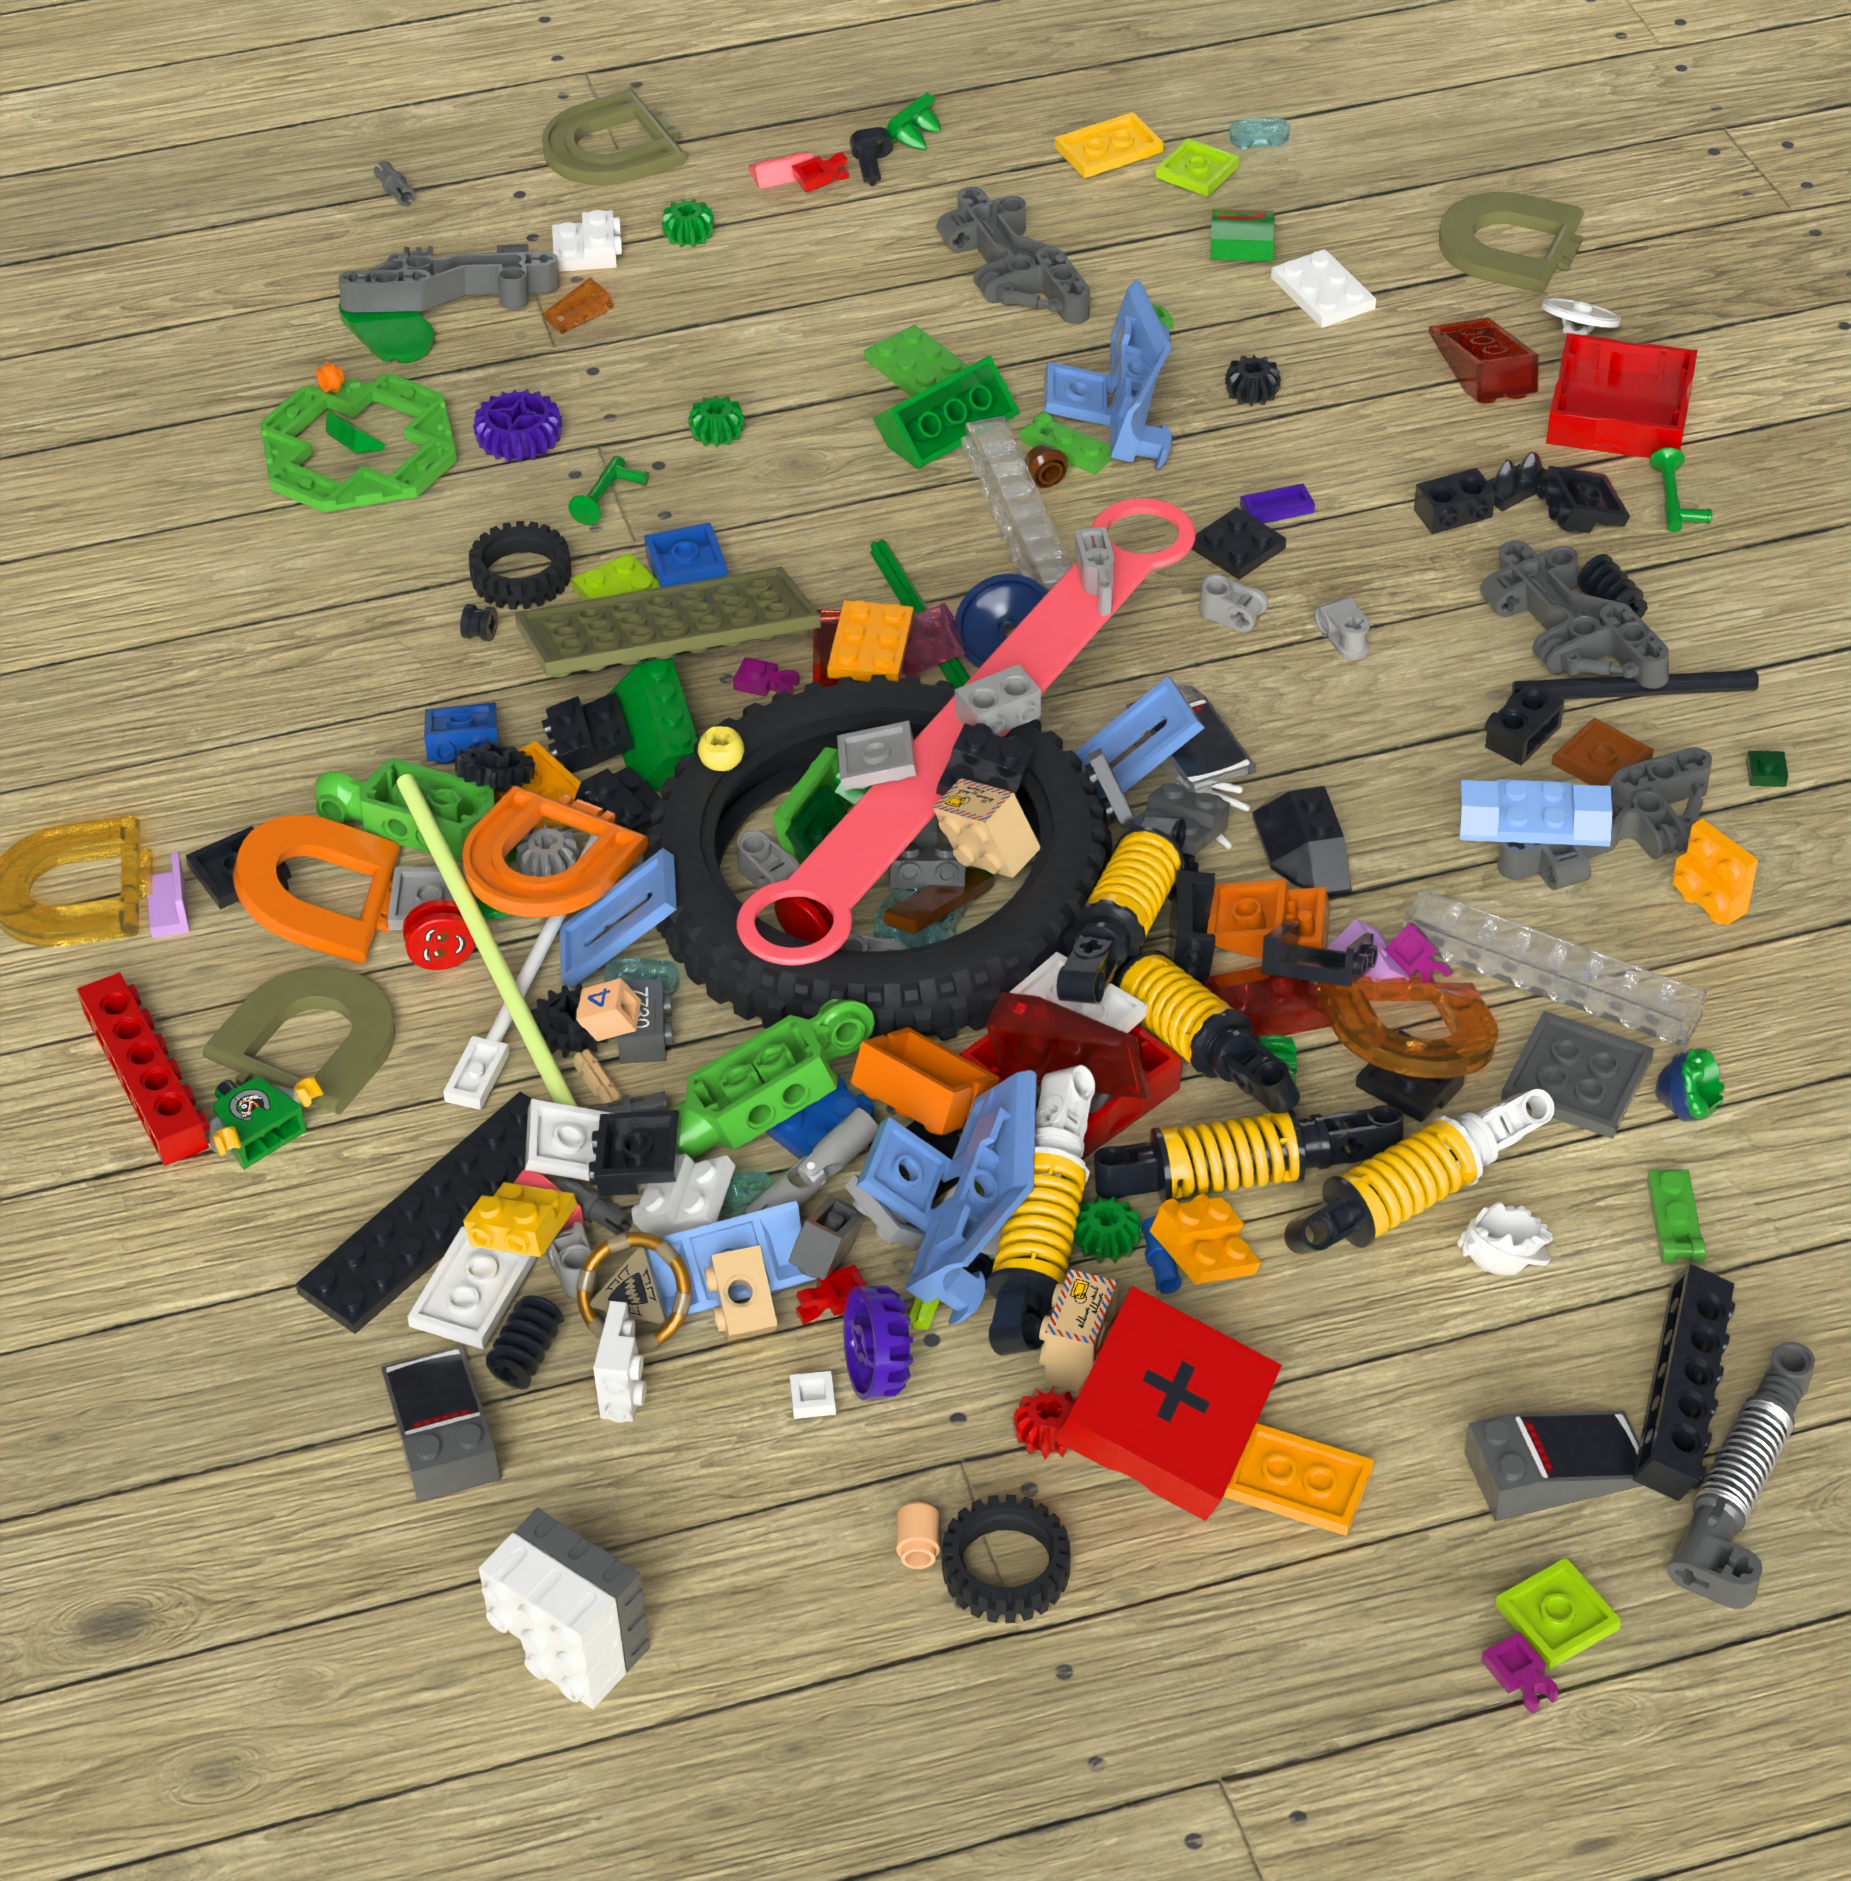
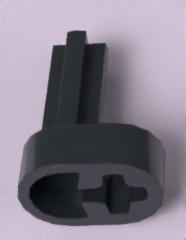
M883 127L858 130L852 134L849 141L852 154L859 161L863 181L869 182L870 186L876 185L875 181L881 180L877 159L888 156L893 150L890 132Z

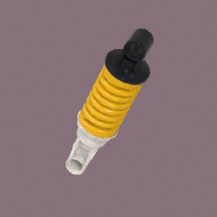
M1083 1065L1047 1073L1042 1079V1090L1035 1116L1034 1190L1002 1226L997 1247L998 1253L995 1256L992 1273L987 1281L989 1293L997 1299L993 1320L989 1327V1342L994 1352L1000 1356L1033 1351L1042 1346L1044 1341L1039 1339L1042 1321L1045 1315H1048V1310L1054 1309L1052 1308V1298L1056 1285H1063L1066 1279L1065 1273L1068 1269V1259L1072 1250L1070 1246L1073 1244V1232L1076 1229V1218L1080 1211L1078 1204L1082 1200L1084 1186L1089 1178V1170L1086 1168L1085 1162L1080 1158L1084 1152L1085 1145L1083 1139L1088 1126L1087 1119L1091 1100L1095 1092V1082L1090 1070Z
M1534 1089L1512 1095L1477 1114L1467 1112L1459 1116L1457 1120L1450 1119L1445 1115L1439 1116L1433 1120V1123L1421 1129L1420 1132L1413 1133L1408 1138H1404L1396 1143V1145L1385 1149L1384 1152L1376 1154L1372 1159L1365 1160L1359 1166L1348 1170L1346 1174L1330 1177L1324 1182L1322 1188L1324 1202L1287 1224L1284 1232L1286 1245L1297 1254L1325 1250L1344 1238L1360 1248L1370 1245L1375 1238L1386 1233L1388 1229H1393L1400 1222L1409 1220L1412 1215L1421 1213L1424 1208H1430L1436 1201L1440 1202L1447 1198L1448 1194L1456 1193L1461 1189V1186H1472L1478 1183L1479 1177L1483 1174V1166L1494 1162L1498 1157L1499 1150L1516 1143L1527 1133L1551 1120L1554 1114V1102L1551 1096L1544 1090ZM1527 1102L1529 1103L1532 1109L1531 1116H1529L1526 1110ZM1307 1225L1314 1234L1312 1243L1308 1241L1305 1234Z

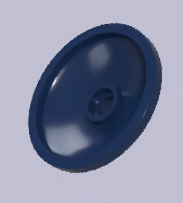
M1019 574L992 576L974 586L961 601L954 621L955 639L965 658L975 667L980 668L1008 637L1006 636L1007 631L1015 629L1048 593L1047 590L1037 581Z

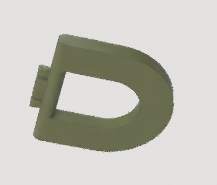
M631 89L581 103L564 110L547 124L542 137L544 158L548 166L558 175L582 184L613 185L625 183L681 166L687 159L686 154L674 141V139L680 137L679 130L663 114L661 108L649 110ZM636 119L639 120L654 139V141L610 154L590 153L577 146L579 140L590 133Z
M1512 192L1482 193L1455 203L1445 212L1440 223L1439 247L1443 256L1450 264L1470 276L1541 293L1545 291L1556 268L1569 269L1579 250V246L1583 242V236L1574 233L1584 216V212L1578 206ZM1510 224L1556 236L1544 259H1538L1491 248L1481 243L1474 234L1479 229L1489 225Z
M313 967L295 970L269 980L252 992L206 1043L203 1049V1057L239 1072V1075L235 1078L236 1084L239 1086L253 1078H261L270 1085L276 1084L294 1088L303 1078L253 1057L281 1025L292 1016L313 1009H326L338 1012L352 1023V1029L346 1040L315 1074L314 1077L324 1094L311 1100L312 1104L339 1115L380 1069L392 1050L395 1039L392 1008L384 992L374 982L358 973L332 967Z

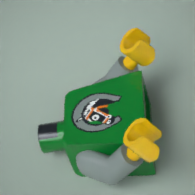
M313 1076L302 1079L294 1088L276 1084L270 1085L261 1078H253L240 1087L232 1080H225L215 1090V1097L218 1100L212 1105L215 1118L209 1124L210 1147L214 1152L219 1153L220 1156L232 1151L240 1166L245 1170L305 1133L306 1128L301 1107H309L312 1104L311 1099L322 1096L324 1092Z

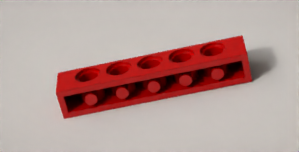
M119 972L77 988L83 1014L163 1165H169L208 1149L205 1133L210 1131V1126L202 1109L195 1111L193 1106L196 1105L193 1092L188 1083L181 1085L179 1080H182V1075L175 1059L168 1060L165 1056L168 1055V1049L161 1033L153 1034L152 1030L155 1029L148 1009L140 1010L139 1006L142 1003L135 985L127 986Z

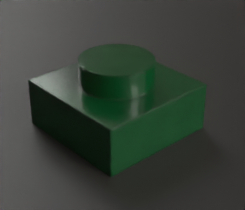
M1748 751L1746 765L1750 786H1787L1788 771L1784 751Z

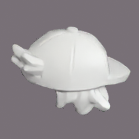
M1498 1202L1490 1208L1484 1207L1476 1218L1470 1220L1466 1231L1461 1233L1457 1245L1462 1248V1256L1470 1255L1472 1260L1482 1270L1497 1275H1515L1528 1264L1540 1266L1550 1264L1551 1257L1544 1245L1553 1241V1235L1547 1230L1548 1225L1540 1223V1218L1532 1217L1530 1210L1525 1209L1524 1206L1517 1208L1514 1206L1505 1207L1503 1203Z

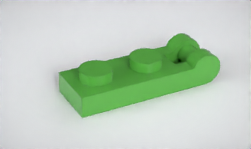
M1040 412L1033 419V424H1027L1019 433L1021 440L1028 446L1033 448L1039 445L1054 447L1067 456L1069 464L1094 475L1113 459L1110 458V445L1055 422L1046 412Z
M1689 1169L1649 1170L1647 1184L1661 1262L1675 1263L1676 1259H1689L1691 1263L1704 1262L1705 1243L1701 1237Z

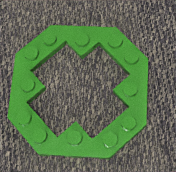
M392 373L378 375V379L372 382L360 383L359 378L344 380L337 393L332 391L325 393L322 389H316L314 385L300 387L260 422L271 490L321 512L416 498L457 462L456 449L443 394ZM375 401L415 417L403 429L405 440L422 447L390 476L363 465L344 483H340L300 466L313 453L310 443L295 436L327 408L354 418L371 402Z

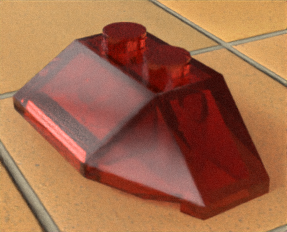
M1262 966L1209 976L1203 985L1230 1007L1240 1011L1242 1015H1246L1252 1022V1032L1258 1038L1260 1036H1270V1034L1286 1036L1341 1025V1018L1327 990L1312 981L1261 974Z

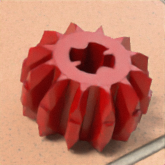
M1052 1386L1049 1393H1042L1038 1388H1035L1032 1397L1022 1396L1019 1408L1016 1409L1013 1415V1425L1015 1426V1436L1018 1443L1026 1444L1029 1454L1040 1450L1045 1460L1050 1452H1056L1063 1458L1067 1447L1054 1441V1438L1073 1401L1070 1391L1058 1395L1054 1386Z

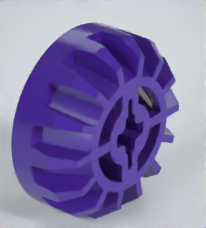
M887 1285L853 1287L846 1301L843 1325L845 1360L852 1388L861 1400L893 1398L906 1387V1382L911 1377L908 1368L913 1363V1357L910 1354V1343L913 1342V1337H909L908 1329L911 1319L905 1315V1301L900 1299V1294Z

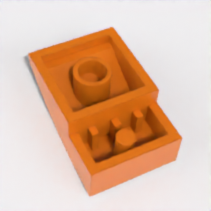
M1286 879L1215 884L1207 934L1215 935L1216 947L1262 959L1264 936L1284 921L1300 923L1298 945L1327 949L1330 904L1326 887L1289 890Z

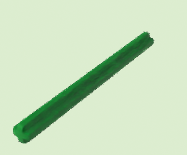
M882 539L878 542L873 541L870 545V554L901 605L914 607L912 623L948 682H952L954 690L962 687L970 679L963 665L888 543Z

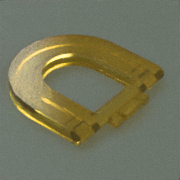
M127 815L58 825L35 832L10 847L0 857V929L20 942L42 947L69 946L137 935L139 933V898L153 894L152 849L148 848L140 850L139 818ZM121 856L120 897L50 906L38 903L29 896L34 882L52 868L64 864Z

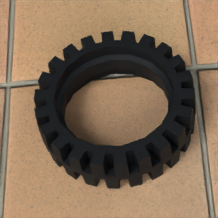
M516 521L515 527H512L510 522L504 523L502 530L495 526L490 529V535L486 532L481 534L480 541L475 540L472 544L473 549L469 551V569L474 590H476L480 598L484 597L485 602L490 605L495 601L496 607L504 608L508 604L509 610H517L518 605L523 604V610L531 609V603L534 602L537 607L544 605L545 598L550 602L556 599V593L561 595L565 591V586H568L570 583L571 560L568 544L563 536L560 537V533L556 529L551 531L550 526L545 524L539 528L538 522L530 521L529 525L525 526L524 521ZM530 552L543 555L552 561L550 566L540 573L523 578L503 577L488 570L491 564L500 558L514 553Z
M1006 1494L1005 1503H1000L998 1495L988 1496L987 1506L983 1504L981 1499L972 1502L971 1511L964 1507L958 1512V1520L952 1518L948 1524V1532L944 1533L941 1555L944 1582L947 1584L951 1597H957V1604L963 1610L970 1606L971 1615L980 1618L983 1612H987V1621L997 1623L999 1615H1005L1006 1624L1015 1623L1016 1614H1021L1023 1621L1033 1619L1034 1609L1042 1615L1048 1611L1049 1602L1055 1605L1060 1599L1061 1592H1064L1067 1587L1071 1554L1066 1528L1064 1525H1060V1518L1055 1513L1049 1515L1048 1507L1042 1503L1034 1509L1033 1499L1023 1497L1021 1504H1017L1016 1495ZM997 1530L1019 1531L1034 1537L1045 1547L1049 1555V1563L1045 1571L1032 1582L1017 1587H995L977 1580L967 1571L963 1562L964 1553L967 1547L982 1535Z

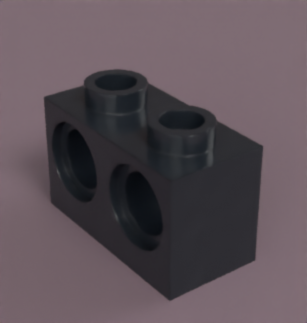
M1478 468L1469 469L1416 484L1414 511L1431 534L1439 533L1492 518L1495 490Z
M1528 683L1518 693H1513L1500 711L1493 712L1487 719L1485 724V731L1487 732L1485 748L1522 766L1561 728L1564 701Z

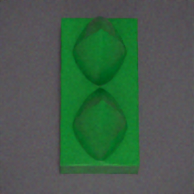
M928 92L890 119L886 129L890 132L893 144L900 141L907 146L926 150L924 137L917 126L926 131H941L939 119L932 110L936 99Z

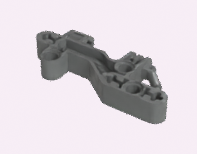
M965 187L958 192V209L942 215L937 222L936 228L952 251L963 252L978 249L988 263L981 266L974 274V283L988 302H1001L1004 305L1016 303L1034 308L1039 306L1048 307L1049 311L1058 312L1060 317L1070 324H1081L1089 319L1090 288L1064 252L1054 246L1021 236L1026 231V202L1024 199L1018 196H1006L990 200L986 193L978 187ZM1042 293L1049 301L1042 300L1039 295L1034 294Z
M528 244L497 245V253L455 254L446 258H435L433 246H428V251H422L421 247H416V251L411 252L409 247H404V253L392 254L389 256L388 261L370 270L347 271L340 274L338 278L341 308L347 312L423 311L465 295L499 294L501 306L517 309L527 305L528 294L551 293L559 288L558 257L550 252H529Z
M1512 540L1501 545L1499 548L1500 570L1490 574L1483 580L1480 586V594L1502 617L1512 616L1528 610L1547 631L1541 633L1535 639L1532 650L1538 658H1541L1552 673L1567 672L1570 675H1577L1580 672L1610 675L1611 672L1622 673L1625 678L1633 677L1641 686L1649 689L1660 688L1667 684L1669 681L1668 648L1628 605L1572 591L1578 586L1579 577L1578 554L1576 550L1567 546H1559L1537 555L1523 541ZM1604 656H1613L1622 666L1612 665V661L1597 659Z
M1691 747L1619 769L1607 785L1611 786L1612 799L1610 846L1501 842L1497 867L1499 873L1503 877L1512 880L1524 879L1539 874L1551 890H1558L1589 880L1591 877V867L1588 858L1612 851L1622 839L1635 840L1652 859H1658L1662 857V854H1671L1674 850L1679 852L1686 850L1691 827L1696 823L1703 805L1701 798L1707 794L1712 765L1710 753L1701 748ZM1689 798L1683 815L1677 816L1669 804Z

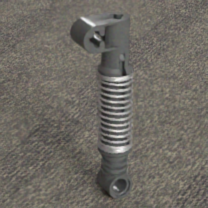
M1784 1342L1774 1349L1771 1363L1755 1395L1747 1398L1739 1410L1736 1420L1722 1444V1448L1719 1450L1707 1477L1703 1481L1704 1484H1702L1700 1491L1696 1495L1693 1504V1512L1695 1514L1667 1567L1668 1575L1677 1585L1729 1608H1745L1751 1605L1756 1598L1763 1569L1761 1561L1753 1552L1730 1541L1733 1535L1741 1532L1748 1522L1751 1512L1755 1508V1504L1762 1494V1490L1786 1445V1441L1793 1431L1795 1424L1793 1414L1797 1405L1808 1392L1815 1358L1810 1349L1803 1344ZM1717 1567L1723 1569L1721 1574L1715 1572Z

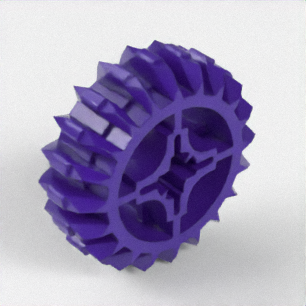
M514 389L512 393L502 391L501 396H490L489 402H482L481 408L475 411L476 416L473 429L476 441L479 444V448L484 449L486 455L493 454L496 460L503 457L506 458L507 462H510L512 459H519L522 462L524 458L534 460L537 454L546 455L547 449H554L555 442L560 441L561 427L563 425L556 403L551 402L550 396L542 397L540 391L533 394L528 389L523 392H517Z

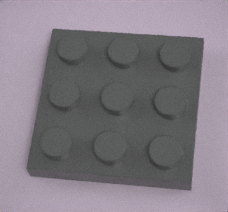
M1543 1011L1502 1089L1501 1100L1504 1101L1512 1095L1534 1089L1544 1090L1551 1096L1554 1102L1552 1118L1613 1139L1653 1059L1654 1048ZM1527 1102L1526 1109L1532 1110L1531 1106Z

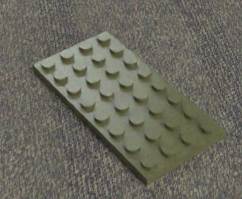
M782 566L515 612L516 626L546 676L551 675L553 677H565L570 675L572 671L584 669L599 671L604 669L606 665L618 663L633 665L640 662V659L651 657L667 659L673 657L675 653L685 651L701 653L707 651L709 647L719 645L735 647L741 645L743 641L753 639L769 641L775 639L776 635L781 634L802 635L808 633L810 629L821 628L820 614Z

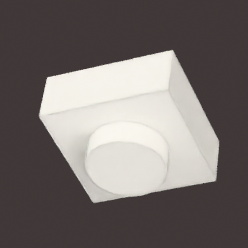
M831 1371L790 1375L794 1419L836 1415Z

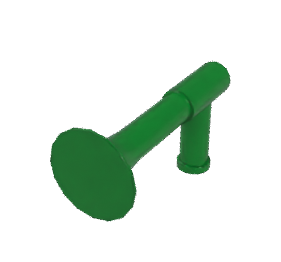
M1671 447L1657 450L1650 457V466L1652 469L1661 472L1663 477L1667 529L1670 532L1680 531L1682 529V521L1706 522V524H1710L1712 509L1680 508L1675 471L1683 465L1685 456L1682 451Z
M613 456L588 495H577L569 501V513L581 524H596L601 517L598 501L616 478L646 486L649 472L624 467L625 461L622 457Z

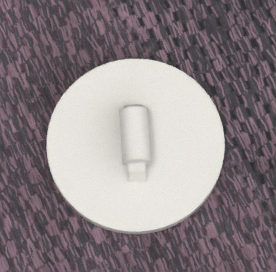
M1550 298L1544 299L1541 305L1544 311L1562 318L1563 333L1565 334L1573 333L1589 336V333L1593 331L1595 326L1615 328L1619 327L1621 318L1615 313L1586 302ZM1570 321L1588 325V327L1583 326V328L1579 330L1576 329L1573 325V322Z

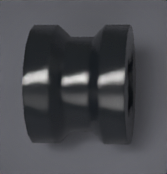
M466 604L460 622L461 636L467 639L478 636L483 641H492L496 634L498 623L496 608L486 607L485 609H478L474 604Z

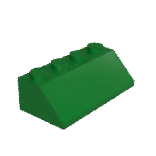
M991 355L874 416L873 420L887 447L913 467L919 469L1020 414V411Z
M672 657L637 663L607 694L617 693L635 747L622 753L625 767L630 766L655 792L660 791L664 782L669 777H675L674 766L684 755H694L693 745L698 741Z

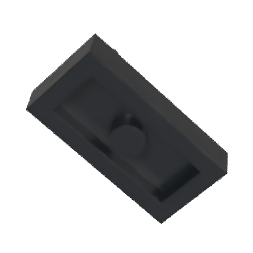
M1528 453L1522 463L1514 466L1510 460L1506 459L1496 476L1488 480L1495 490L1494 506L1503 512L1537 494V485L1547 471L1542 467V461L1537 453Z

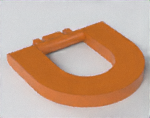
M515 785L468 834L462 851L464 875L469 888L475 896L498 911L515 916L533 918L560 916L585 908L604 896L645 852L649 845L648 836L613 823L616 819L615 813L607 810L603 814V808L579 799L574 802L572 796L565 794L559 801H555ZM544 816L599 837L570 868L555 875L544 877L523 875L512 870L504 861L507 854Z
M310 815L282 816L259 825L244 839L234 865V887L240 902L249 915L268 931L288 941L356 964H362L367 959L376 929L389 932L387 918L393 883L391 880L401 847L394 841L326 818ZM306 856L321 859L373 877L360 919L357 920L318 907L292 896L279 882L276 867L287 859Z

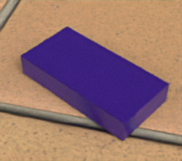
M1304 483L1240 496L1241 509L1263 524L1315 512V503Z

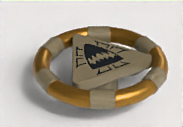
M639 1231L624 1232L609 1237L600 1243L584 1262L576 1288L577 1302L582 1319L588 1329L599 1340H601L605 1322L598 1317L595 1309L608 1311L610 1301L626 1302L629 1317L663 1324L657 1330L635 1337L638 1352L658 1347L670 1339L678 1331L688 1315L692 1298L690 1274L681 1255L666 1240L656 1235ZM630 1247H638L592 1300L597 1270L602 1262L612 1253ZM647 1249L654 1251L670 1266L675 1277L677 1291L672 1313L668 1319Z

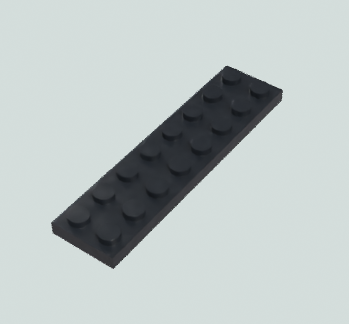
M521 1091L518 1092L296 1283L298 1295L352 1333L356 1334L444 1257L461 1227H465L463 1220L482 1195L493 1197L503 1182L513 1184L525 1169L527 1118L531 1098Z

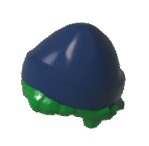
M1690 1048L1675 1054L1672 1061L1663 1068L1658 1075L1655 1094L1657 1099L1682 1121L1693 1122L1705 1119L1715 1112L1716 1106L1723 1101V1096L1719 1094L1725 1088L1724 1084L1719 1080L1721 1072L1712 1053L1703 1048L1695 1050Z

